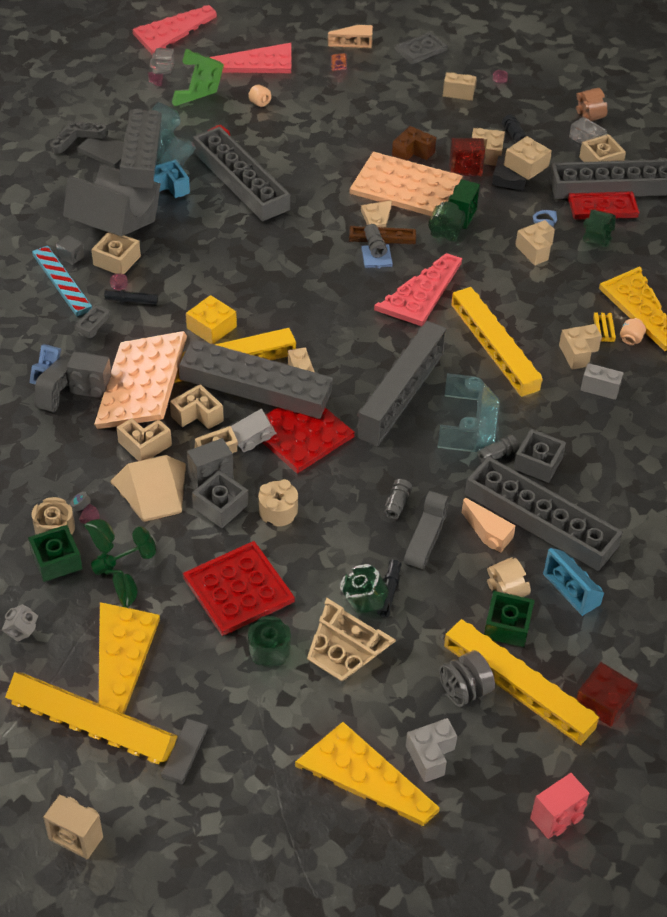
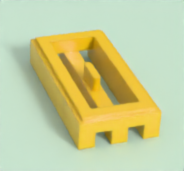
M594 313V324H596L600 334L599 320L602 321L604 337L601 338V342H615L616 335L612 313H608V315H605V313H601V315ZM606 320L608 321L610 337L608 335Z

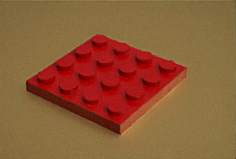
M277 407L266 414L277 434L262 443L298 474L352 439L354 431L326 407L320 419Z
M255 541L183 573V579L221 636L295 602L294 595Z

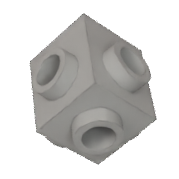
M23 604L16 608H11L5 615L6 621L1 631L17 642L25 639L35 630L38 615Z

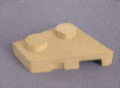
M392 201L361 205V212L367 225L376 224L377 227L386 228Z

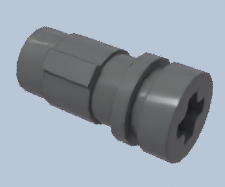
M368 224L364 230L371 255L375 258H380L387 253L385 241L382 239L377 225Z
M509 435L499 439L497 443H492L478 450V457L482 463L488 456L497 460L502 456L507 457L517 453L519 445L513 435Z
M395 480L390 491L391 495L386 500L384 515L391 520L399 518L406 500L409 499L413 486L407 480Z

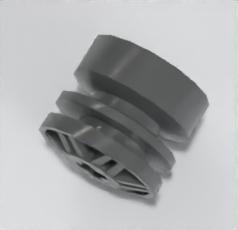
M476 650L460 656L459 660L453 659L449 663L440 666L439 674L443 688L451 701L459 707L472 702L476 696L482 697L495 689L492 670L485 658Z

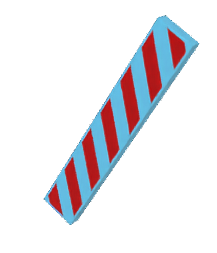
M49 246L32 251L34 258L74 314L80 316L88 313L92 309V305Z

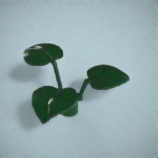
M101 519L89 521L83 526L89 531L98 550L102 552L101 555L92 560L91 568L97 575L103 573L106 575L113 574V584L122 607L129 608L137 597L135 581L129 574L124 575L122 570L112 569L116 566L117 559L138 549L143 559L152 558L156 553L155 541L146 528L139 526L132 533L136 547L117 556L108 555L107 553L114 547L112 542L115 539V534L112 527Z

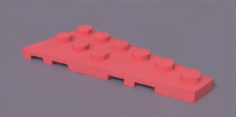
M210 5L203 6L202 8L134 28L133 35L154 56L158 50H164L169 43L174 44L187 36L190 30L195 31L200 24H206L216 18V11Z
M291 43L210 57L224 64L222 73H291Z
M446 253L436 260L429 269L425 268L419 276H414L397 288V292L392 295L389 294L383 302L375 304L374 310L423 326L462 264V258Z

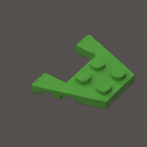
M185 49L182 62L185 65H195L189 90L174 92L172 99L174 106L216 93L224 64L220 61Z

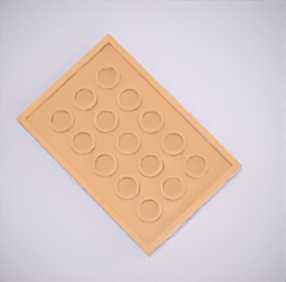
M373 152L352 184L350 194L378 202L392 201V206L441 219L449 205L448 199L450 194L453 195L455 185L460 183L463 176Z
M184 331L120 343L111 370V378L106 392H104L94 423L97 429L116 427L131 418L137 423L164 419L187 339Z

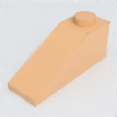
M355 25L328 32V46L371 48L372 25Z
M467 498L463 500L462 514L484 544L501 553L514 538L516 526Z

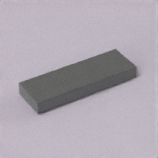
M190 719L186 720L162 771V778L183 785L208 730V725Z

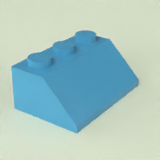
M554 548L548 549L543 575L582 616L600 606L604 595L601 587L596 585L589 578V575L576 564L575 560L564 551Z

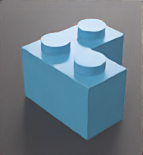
M176 160L156 165L154 181L161 183L160 191L169 189L175 198L190 194L189 177Z

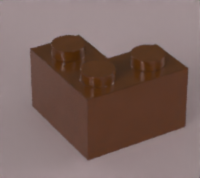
M409 126L393 141L392 157L407 161L410 157L416 155L428 160L435 153L437 137Z

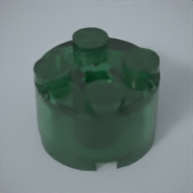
M441 202L440 205L435 206L428 222L430 234L433 237H444L449 241H455L459 236L466 219V214L458 209L459 206L457 204Z
M592 209L590 217L584 221L586 232L583 236V242L607 247L613 237L610 235L615 230L616 216L612 213Z
M369 564L358 565L352 568L353 572L349 575L345 574L340 588L355 612L365 613L380 610L384 607V601L388 596V587L380 573Z
M266 616L258 619V622L254 625L252 624L248 630V651L252 661L255 664L264 666L284 664L291 650V631L289 626H286L278 617Z

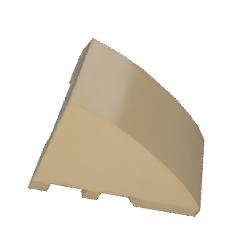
M167 455L129 463L111 480V484L120 491V495L130 503V507L143 522L182 513L186 463Z
M326 597L323 614L320 616V623L317 633L314 635L307 660L343 682L396 640L381 630H375L347 613L343 607Z

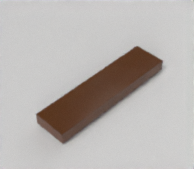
M350 226L349 241L368 242L365 235V227ZM378 227L385 243L416 244V229Z

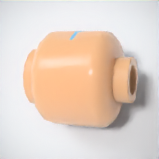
M255 85L250 89L249 100L259 107H265L271 100V92L262 85Z
M628 319L620 331V337L628 345L638 344L646 332V327L640 319Z

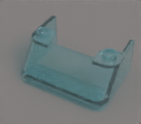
M447 373L445 396L478 400L476 418H463L460 421L459 427L440 425L438 448L478 453V450L496 442L500 400L480 378Z

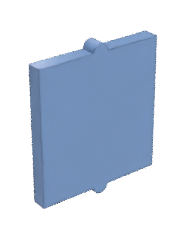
M389 244L386 245L387 253L380 258H375L371 255L368 245L362 246L364 267H392L393 263Z

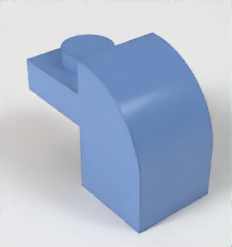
M46 344L41 345L39 363L32 365L29 383L36 384L37 378L60 357L61 348Z

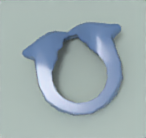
M539 211L533 215V221L536 224L546 220L553 227L557 222L556 211ZM540 214H548L553 218V221L537 219L536 217Z

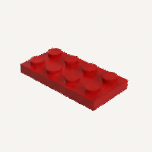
M633 191L569 193L568 196L574 219L639 217V209Z

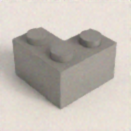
M448 718L407 732L406 748L424 783L445 775L447 761L443 754L455 750L457 734Z

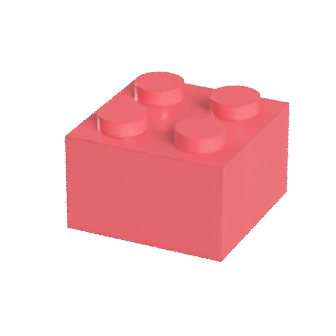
M570 773L536 796L530 819L547 839L554 835L559 836L566 830L568 825L571 823L576 824L582 820L589 792Z

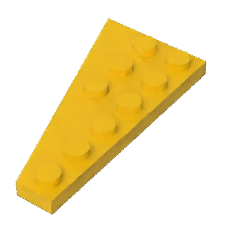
M641 267L600 283L599 289L630 319H640L646 327L645 333L664 351H667V315L662 312V306L653 289L649 288L648 280L642 275Z
M100 602L99 704L125 714L158 627L160 615Z
M344 722L339 724L295 761V767L305 768L313 772V775L319 778L324 777L342 789L364 799L369 798L383 808L386 806L397 811L398 815L424 826L439 812L440 807Z

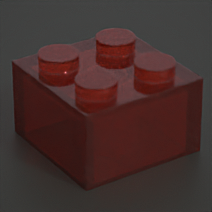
M483 138L451 139L450 173L461 176H482L485 156Z
M600 662L578 690L576 700L587 709L594 711L600 721L613 727L634 699L638 684Z

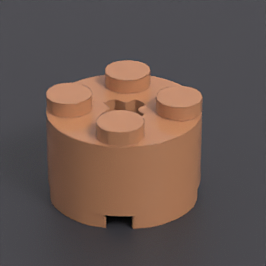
M600 88L577 93L578 106H576L578 115H582L584 123L607 116V103H603L602 98L605 96Z

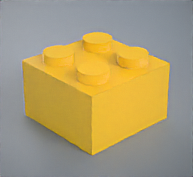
M210 295L186 313L187 329L208 343L215 344L237 327L236 311Z

